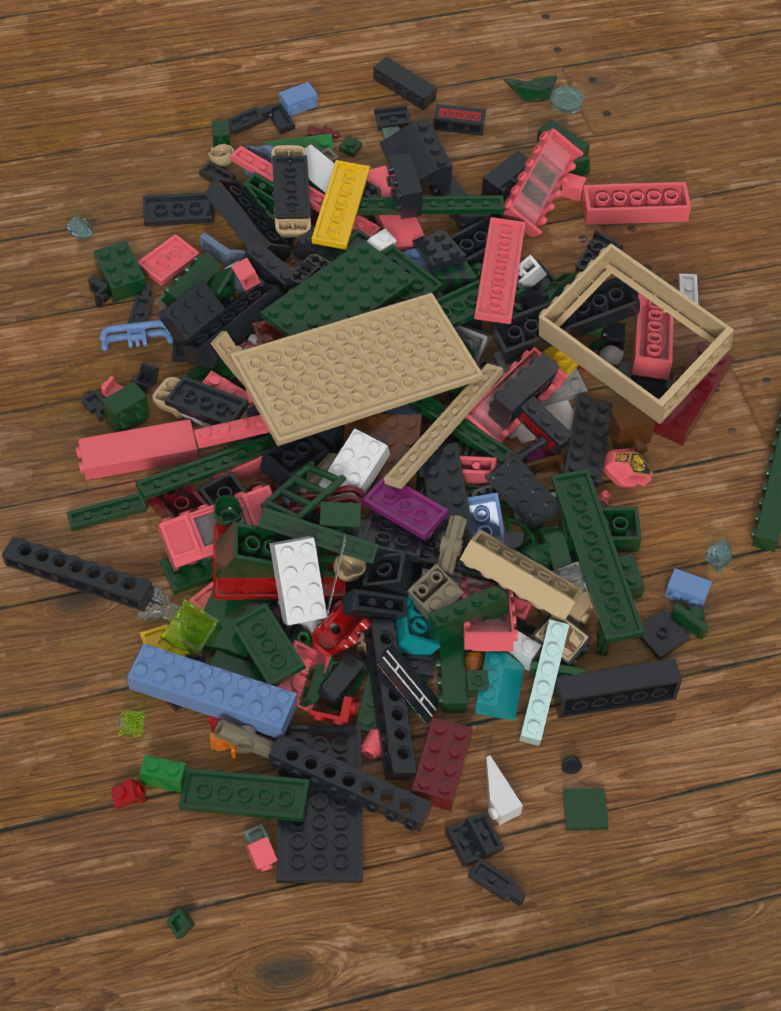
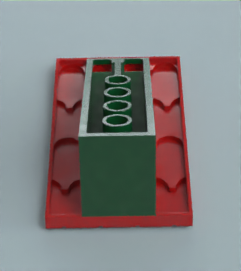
M233 522L230 527L216 525L213 535V599H279L269 543L291 540L293 538L259 528L258 525ZM316 546L324 599H330L335 578L334 560L340 554ZM338 576L332 600L342 599V595L346 594L345 581L341 580Z

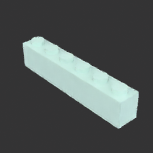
M549 620L519 741L537 746L540 745L569 624Z

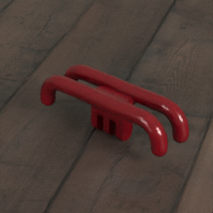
M344 485L338 487L323 502L361 503V509H363L364 503L361 499L364 498V493L358 486ZM312 492L300 496L312 501L319 494ZM350 492H352V493L356 494V496H355V495H344V496H339V497H335V498H334L335 495H340V494H344V493H350ZM290 500L288 509L299 513L304 506H296L298 503ZM320 504L314 509L318 517L320 514Z

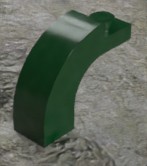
M556 525L536 528L538 544L546 542L551 544V547L548 548L551 559L550 571L573 583L571 558L560 528Z

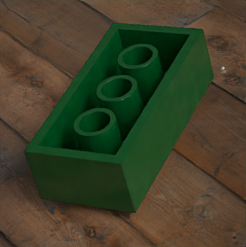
M602 507L617 552H639L642 538L638 507ZM560 511L559 528L564 535L569 553H575L562 512Z

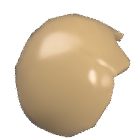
M220 144L214 148L212 147L208 155L212 163L219 167H225L232 162L230 155L234 152V148L227 144Z
M340 555L334 560L333 568L335 574ZM342 555L337 576L346 582L356 581L366 570V563Z

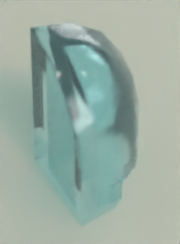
M77 214L65 226L69 233L76 238L86 239L96 233L87 220Z
M721 539L707 549L705 560L717 571L723 569L731 561L733 551L729 541Z

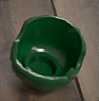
M229 495L221 496L215 501L213 515L220 525L230 527L233 522L239 523L242 520L243 507L239 505L236 497Z

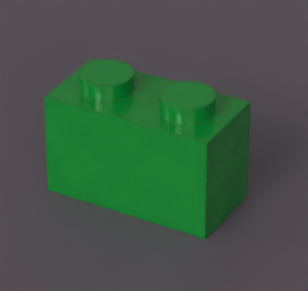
M145 755L139 772L141 783L182 793L187 771L186 763Z

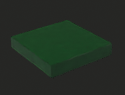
M605 788L563 789L566 831L608 830Z

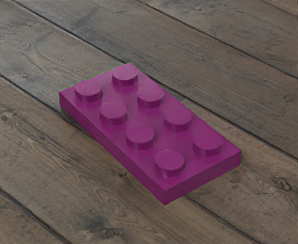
M384 477L362 499L365 506L423 540H426L449 514L448 509L406 485L399 489L385 484Z

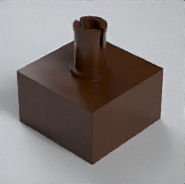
M636 406L612 412L608 435L615 449L635 447L636 452L642 455L648 451L646 444L651 443L656 421Z

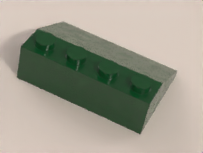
M212 591L188 644L214 655L219 650L247 661L249 653L233 629L231 622L264 603L268 607L271 606L274 599H213Z

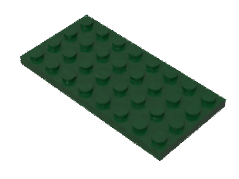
M362 240L262 310L260 317L285 337L380 309L413 286L416 278L366 240Z

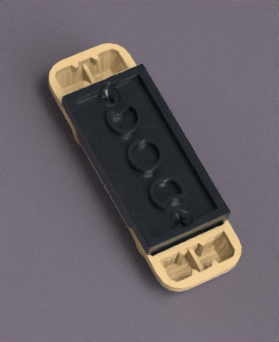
M298 145L276 146L272 149L271 153L275 228L281 237H302L311 229L306 150Z
M183 376L181 379L175 377L166 378L153 394V401L160 409L172 413L177 419H190L206 427L247 418V408L251 407L248 400L186 376Z

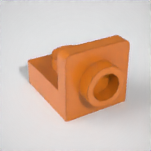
M210 733L211 750L225 751L231 749L232 759H236V752L239 751L235 749V745L217 738L214 733Z

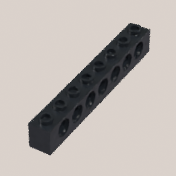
M12 537L2 553L4 563L8 567L143 612L155 593L152 583L146 578H138L128 572L116 571L112 567H104L94 561H86L76 555L71 556L57 549L52 550L42 544L31 543L24 538Z
M370 619L371 625L364 631L385 780H409L416 774L417 763L414 760L413 754L414 743L411 741V723L408 721L407 714L408 704L405 701V697L391 680H387L388 677L378 666L392 643L400 652L396 642L397 630L394 627L393 620Z
M282 734L279 735L269 753V764L273 768L287 771L294 778L309 779L312 786L322 787L334 796L344 797L349 803L359 804L371 813L377 812L391 822L396 821L403 824L408 830L421 832L431 812L432 802ZM290 757H295V758H297V759L294 760V761L288 760V758H290ZM312 765V766H315L316 768H314V769H308V768H306V767ZM333 774L334 777L327 778L325 775ZM347 782H350V783H352L353 785L350 786V787H348V786H345L344 784L347 783ZM370 791L372 792V794L365 795L363 794V792ZM383 800H390L391 803L385 804V803H383L382 801H383ZM408 808L411 811L405 813L402 812L401 809Z

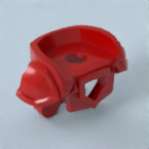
M340 600L329 611L328 617L323 618L312 632L313 647L323 657L336 655L342 650L345 651L350 645L353 646L360 638L358 634L361 631L364 632L371 625V622L366 616L362 618L343 615L342 600ZM335 623L340 627L339 634L331 632V624Z

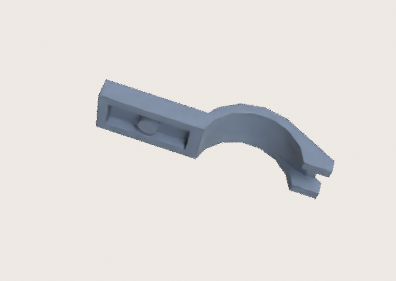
M205 232L200 236L201 249L207 251L226 266L238 260L242 261L246 253L243 250H229Z

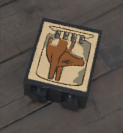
M549 614L530 638L543 645L549 620L569 624L560 665L575 667L579 662L577 657L580 653L584 656L591 647L588 643L592 637L568 618L565 621L557 620Z

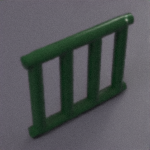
M309 461L264 500L260 506L262 509L264 507L303 520L341 486L347 478L344 475L337 476L319 468L312 461ZM311 472L332 483L327 488H323L302 477ZM294 484H297L319 495L310 501L289 491V489ZM283 496L304 506V508L299 513H295L274 502Z

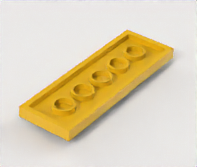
M336 160L312 236L313 244L347 250L369 176L370 166Z

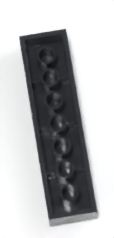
M615 277L606 280L560 328L573 338L639 314L640 300L634 289L619 278ZM552 301L512 315L511 324L491 323V335L505 364L521 358L525 351L528 350L530 352L534 347L540 351L553 346L539 336V314L543 309H547Z

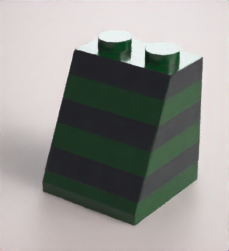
M467 261L437 271H433L428 264L422 266V268L443 283V289L434 295L436 299L477 281V276Z

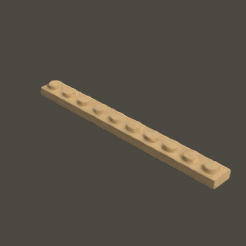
M487 363L481 370L483 374L482 380L466 386L384 477L385 484L402 489L504 374L503 368Z

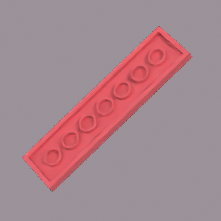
M491 217L474 319L511 324L526 222Z

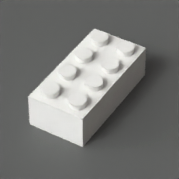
M354 429L328 469V472L337 476L344 475L347 479L341 486H358L365 495L390 456L388 445ZM323 478L318 486L327 488L332 482ZM350 492V493H344V494H340V495H335L334 498H335V497H339V496H344V495H355V496H356V494H354V493H352V492Z
M307 536L269 543L282 622L286 625L326 618L327 613L314 537Z

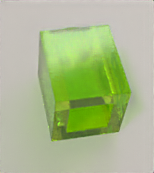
M124 710L119 718L118 735L139 737L144 729L145 712Z

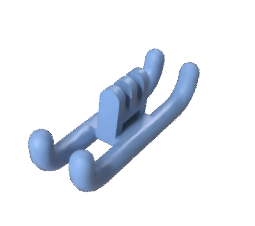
M161 320L111 325L104 328L100 333L101 349L103 351L108 350V345L111 342L128 340L129 348H133L132 342H136V347H140L139 341H142L145 347L147 346L146 338L159 336L165 337L167 342L171 344L173 343V337ZM157 327H162V328H164V329H156V330H148V331H145V329H149V328H157ZM127 331V333L107 336L110 333Z

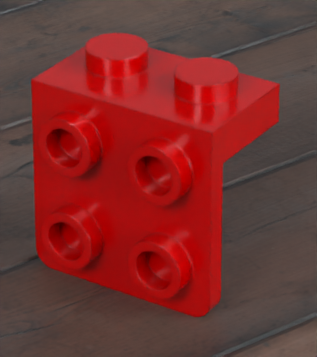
M344 696L341 714L320 709H309L308 714L313 715L312 719L324 721L329 718L333 719L332 723L347 725L348 722L354 721L355 714L359 713L361 702H358L359 697Z

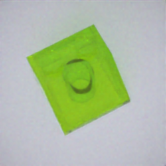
M185 599L178 607L160 638L177 649L199 654L219 620Z

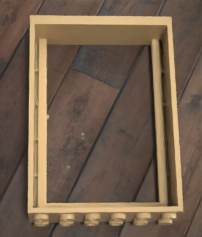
M610 244L607 248L604 247L595 260H591L583 272L577 274L572 284H568L564 288L563 293L559 297L556 296L552 300L551 305L547 309H543L539 314L540 337L659 424L668 417L731 349L734 329L613 244ZM611 274L660 307L664 314L667 312L711 344L659 400L560 328Z

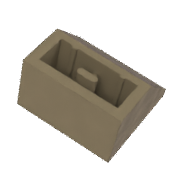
M437 564L407 590L415 606L427 620L429 613L457 602L464 594Z

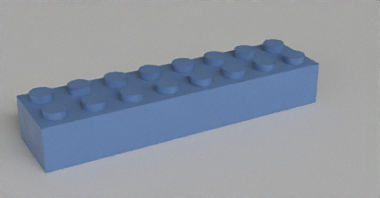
M143 644L127 676L129 689L223 719L239 726H252L257 732L278 738L280 734L285 735L297 707V693L148 644Z

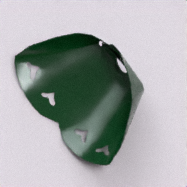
M557 76L536 78L527 82L517 79H503V81L523 101L542 102L549 99Z

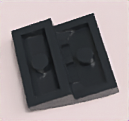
M485 813L468 817L465 822L447 827L444 831L463 867L477 863L480 858L483 860L504 849Z

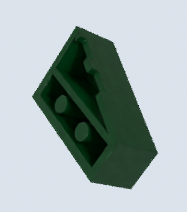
M254 172L244 182V188L275 224L273 183Z

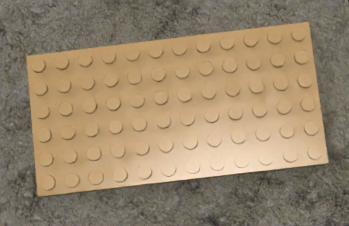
M432 293L230 354V360L277 446L464 386L483 378L481 370Z

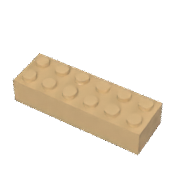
M481 529L470 540L460 558L465 566L471 569L475 568L485 578H492L502 588L514 591L519 598L529 600L536 608L546 610L557 620H566L583 592V589L515 549L508 547L505 543Z

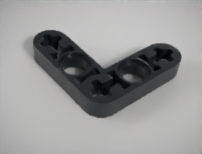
M310 254L290 273L288 285L291 288H295L331 262L318 254Z

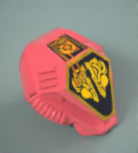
M615 449L605 456L603 470L615 485L621 488H631L637 486V484L645 486L651 482L652 470L639 452L629 449Z

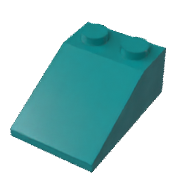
M408 595L407 617L394 622V627L397 630V646L400 652L431 656L440 647V643L429 632L428 620L420 613L410 595Z

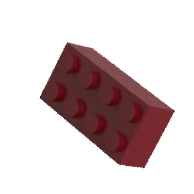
M191 485L146 500L162 520L168 517L172 519L179 517V514L185 511L192 513L197 511L198 507L207 504ZM213 512L195 518L194 521L202 542L213 537L214 527L218 525Z
M432 718L412 786V794L432 802L431 806L448 811L452 810L471 742L473 727Z

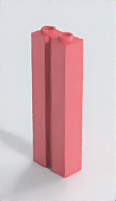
M385 165L370 169L367 181L381 189V197H391V187H388L386 177L389 175ZM374 215L378 226L381 227L380 231L386 229L397 240L395 247L402 252L413 249L412 240L424 236L416 217L401 219L400 215Z
M190 419L78 439L79 447H76L77 457L82 458V462H79L80 473L85 474L86 480L198 460L197 446Z

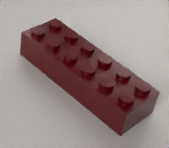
M701 342L697 344L675 382L709 347L708 345ZM725 354L661 424L655 422L653 433L683 446L728 372L732 356Z

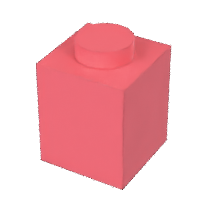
M567 173L566 176L569 180L566 184L562 185L561 196L581 201L583 186L586 185L587 178Z
M248 258L231 266L245 291L261 283Z
M268 837L245 846L255 870L261 869L263 872L274 867L272 863L276 862L277 858Z

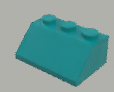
M486 651L483 670L488 671V690L478 692L475 714L515 721L525 666L507 653Z

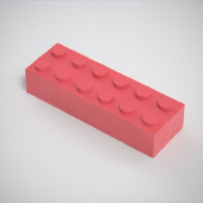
M686 182L584 185L581 198L585 225L688 222L691 210Z
M638 293L640 313L635 315L632 375L668 380L673 358L674 317L667 312L664 314L660 307Z

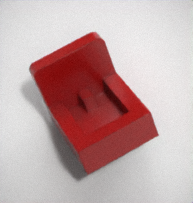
M132 778L111 788L115 808L121 809L135 801L141 803L147 801L145 786L143 783Z

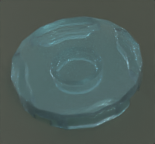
M570 86L556 88L550 98L551 106L560 113L568 112V114L579 111L584 100L583 94L578 89Z

